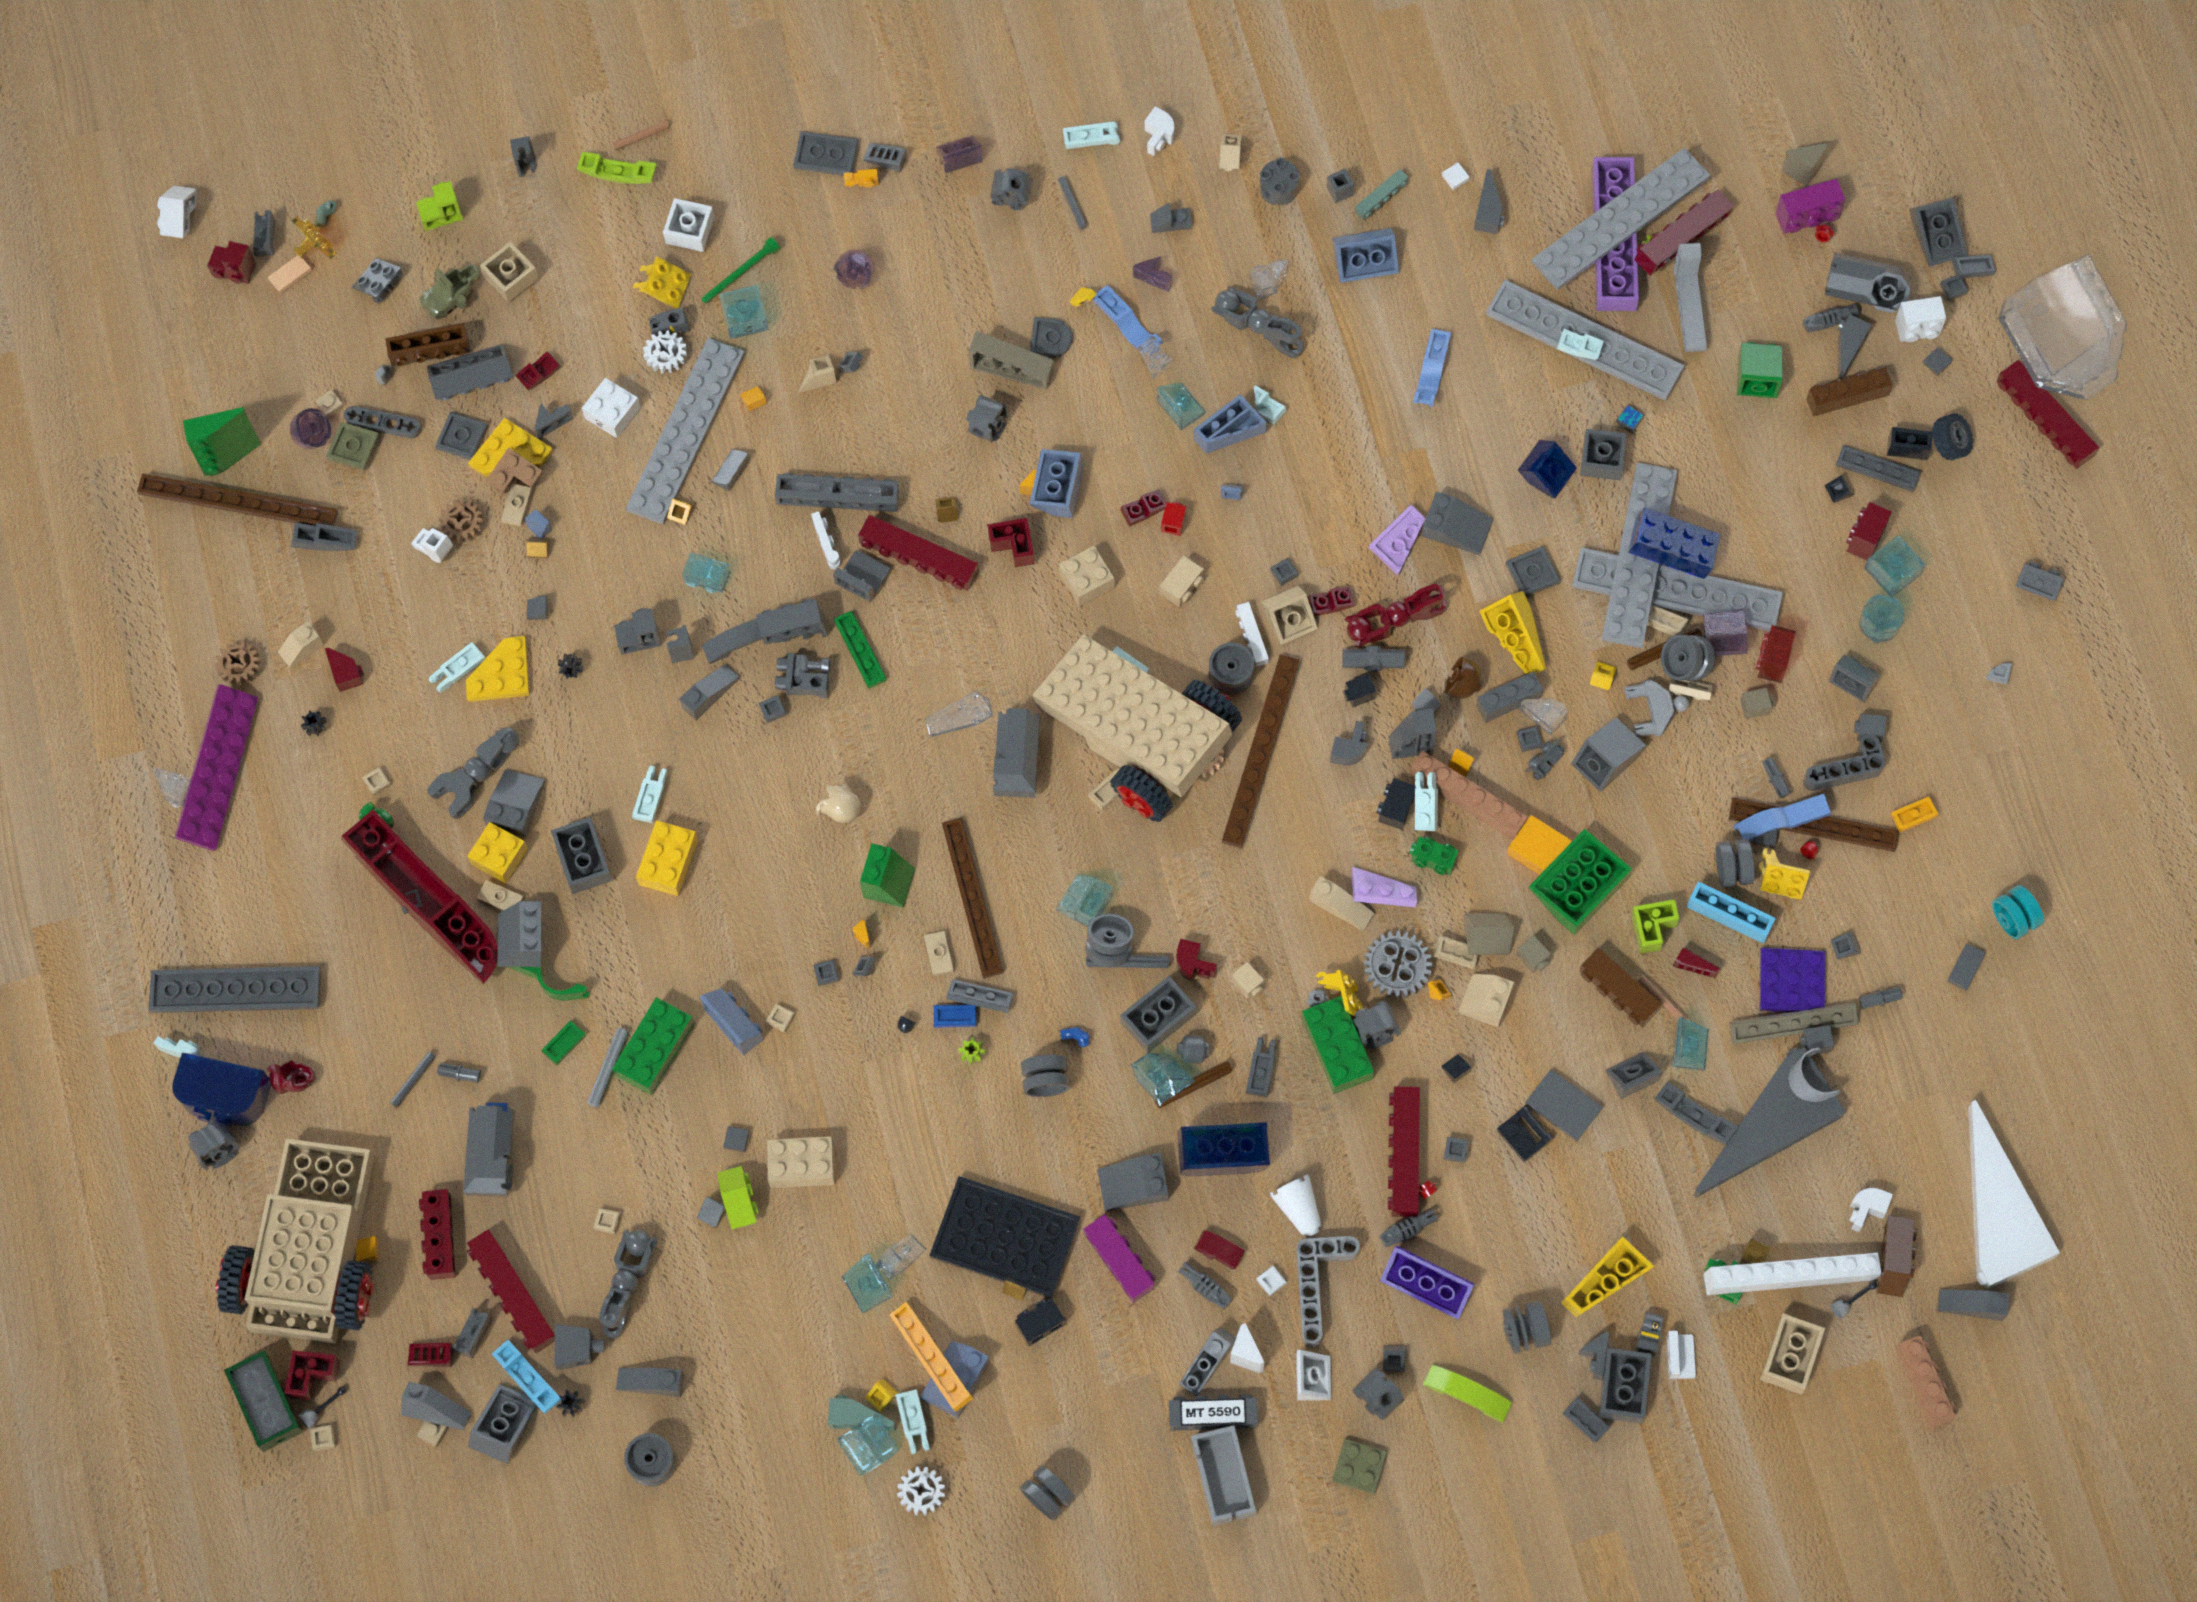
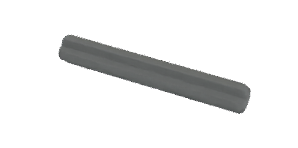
M1131 955L1129 960L1119 967L1168 968L1169 956ZM1086 956L1087 967H1101L1093 963Z

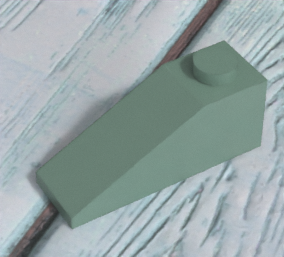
M835 1395V1398H829L828 1426L830 1429L895 1431V1423L853 1399H848V1396Z

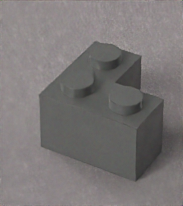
M652 608L638 609L632 613L633 621L625 620L614 625L621 655L661 646Z

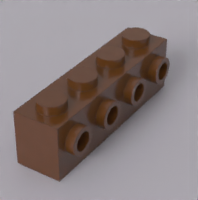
M465 324L385 338L387 354L391 365L398 367L405 366L408 363H422L429 359H443L446 356H460L471 352Z
M1874 368L1865 374L1860 375V373H1857L1847 379H1835L1829 384L1814 385L1809 389L1806 400L1814 417L1889 396L1893 384L1887 368Z
M1599 947L1581 964L1580 972L1582 978L1589 983L1592 982L1602 996L1609 997L1613 1001L1612 1004L1619 1011L1623 1010L1628 1014V1018L1633 1024H1639L1643 1028L1660 1010L1662 1004Z

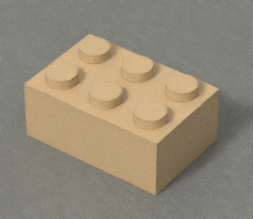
M832 1136L767 1140L768 1183L770 1188L835 1185L834 1143Z
M1783 1313L1779 1319L1760 1380L1802 1395L1806 1389L1825 1328Z

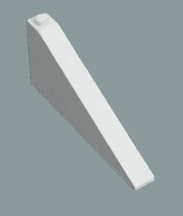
M1975 1100L1968 1107L1976 1277L1980 1285H1984L1986 1290L2055 1259L2060 1252Z

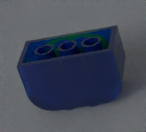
M183 1052L172 1083L174 1096L188 1113L204 1122L218 1119L219 1122L227 1124L228 1127L231 1124L247 1126L256 1122L263 1114L271 1089L269 1077L264 1070Z
M1267 1122L1180 1127L1177 1131L1181 1176L1249 1174L1264 1171L1270 1166Z

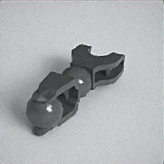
M1227 286L1228 290L1221 291L1217 295L1215 306L1211 307L1213 313L1224 317L1226 322L1238 330L1249 327L1254 333L1263 334L1264 338L1279 352L1290 358H1297L1302 354L1303 343L1299 339L1302 333L1297 323L1285 317L1271 316L1267 310L1258 309L1255 297L1243 291H1237L1232 286ZM1240 303L1250 309L1241 316L1235 314ZM1293 344L1297 346L1298 349L1290 350L1288 348V345Z
M510 727L497 730L495 735L477 747L476 755L478 757H472L467 760L464 765V771L459 768L454 773L440 774L430 784L427 793L432 798L437 799L447 792H454L455 799L449 806V813L454 819L461 818L473 806L474 791L479 787L476 783L486 780L490 774V769L492 771L500 769L511 752L516 750L519 745L518 733Z
M626 1228L614 1257L615 1266L618 1271L612 1277V1287L603 1302L599 1314L600 1322L603 1325V1332L608 1338L615 1339L622 1335L628 1319L632 1301L631 1295L638 1288V1279L647 1275L653 1257L652 1253L658 1243L657 1236L651 1238L643 1230L629 1232ZM626 1250L635 1257L643 1256L639 1266L624 1265L623 1260ZM619 1325L616 1331L611 1332L608 1330V1328H614Z

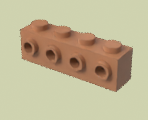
M1921 1335L1901 1342L1896 1350L1931 1430L1952 1423L1956 1418L1955 1414H1957L1954 1403L1948 1400L1946 1395L1948 1390L1945 1383L1940 1381L1938 1377L1939 1369L1936 1362L1931 1361L1928 1354L1930 1353L1928 1343L1922 1340Z

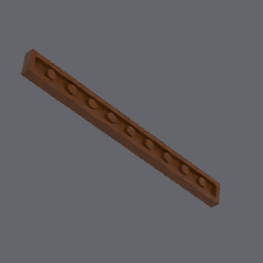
M143 473L137 489L138 495L316 526V523L334 526L338 514L337 509Z
M1279 655L1222 838L1223 844L1241 849L1243 847L1300 663L1299 659Z

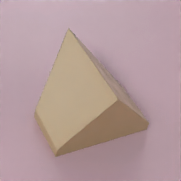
M829 355L809 360L810 365L798 393L836 383L835 372Z

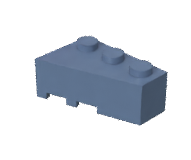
M1240 394L1194 429V441L1207 454L1266 433V421Z

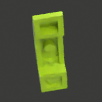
M582 152L577 171L613 182L645 184L652 182L657 164L639 160L637 164L603 159L600 154Z
M1435 1365L1431 1366L1423 1383L1424 1386L1441 1394L1445 1393L1483 1411V1414L1502 1423L1512 1404L1511 1401L1483 1385Z

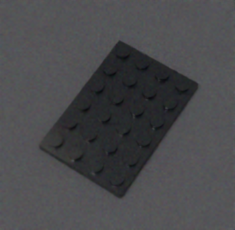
M958 1176L929 1257L1003 1283L1006 1280L1026 1288L1027 1291L1051 1299L1081 1218L1080 1216Z

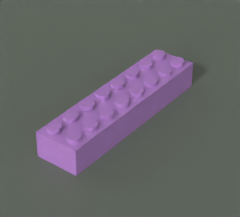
M1594 157L1592 165L1593 214L1635 184L1634 157ZM1636 233L1595 263L1596 311H1636L1639 300L1637 262L1634 261L1637 255Z

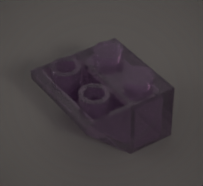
M1745 611L1703 613V635L1711 643L1715 656L1748 654Z

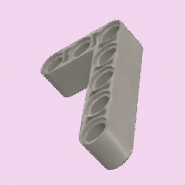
M1700 243L1679 244L1674 263V277L1685 353L1706 351V335L1697 275L1701 261Z
M1354 1237L1302 1239L1297 1245L1296 1256L1302 1341L1309 1348L1317 1347L1321 1343L1322 1338L1317 1262L1354 1260L1358 1256L1360 1248L1359 1241ZM1351 1244L1356 1250L1349 1253L1344 1250V1246ZM1329 1245L1334 1251L1327 1254L1323 1252L1322 1248ZM1306 1246L1312 1249V1253L1304 1255L1300 1250ZM1304 1268H1311L1314 1273L1311 1276H1305L1302 1270ZM1306 1289H1312L1315 1295L1313 1297H1306L1303 1292ZM1313 1310L1317 1316L1309 1319L1305 1316V1312ZM1312 1331L1317 1333L1318 1338L1316 1340H1309L1306 1334Z

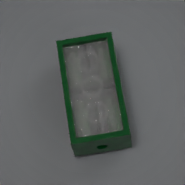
M264 1350L224 1369L254 1440L261 1451L265 1452L303 1433L271 1358Z

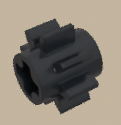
M564 653L563 660H558L559 674L563 673L566 679L569 677L577 678L578 672H583L582 658H578L575 653L568 655Z
M309 710V714L302 716L305 723L301 724V728L306 730L308 736L311 734L319 736V733L326 731L323 724L327 722V719L322 717L320 711L312 713Z
M566 1390V1394L563 1397L558 1395L562 1400L561 1404L556 1405L558 1409L564 1408L562 1411L564 1417L569 1413L575 1418L576 1412H583L580 1404L584 1403V1399H577L579 1396L578 1391L571 1394ZM569 1400H573L571 1408L567 1406L569 1404Z

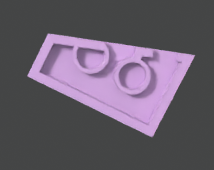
M1410 505L1368 548L1398 575L1426 518Z
M1352 867L1353 901L1416 907V887Z

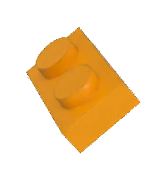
M1930 797L1902 807L1890 814L1899 833L1937 818L1939 815Z

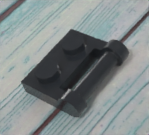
M1526 1105L1496 1130L1524 1163L1554 1139L1530 1114L1531 1110ZM1522 1118L1541 1138L1538 1143L1519 1123Z

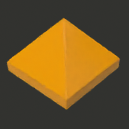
M1434 980L1428 983L1431 999L1444 1000L1452 997L1442 980Z

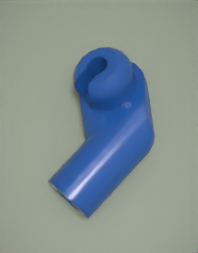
M1078 1027L1060 1030L1061 1040L1074 1038L1078 1040L1080 1047H1086L1090 1044L1089 1034Z

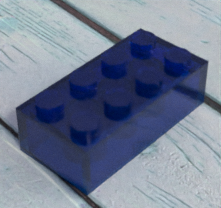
M1644 507L1635 519L1628 553L1705 579L1714 567L1720 534Z

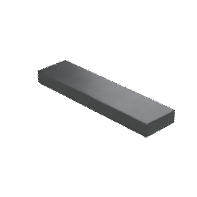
M1844 445L1836 463V466L1911 492L1914 491L1920 475V471Z

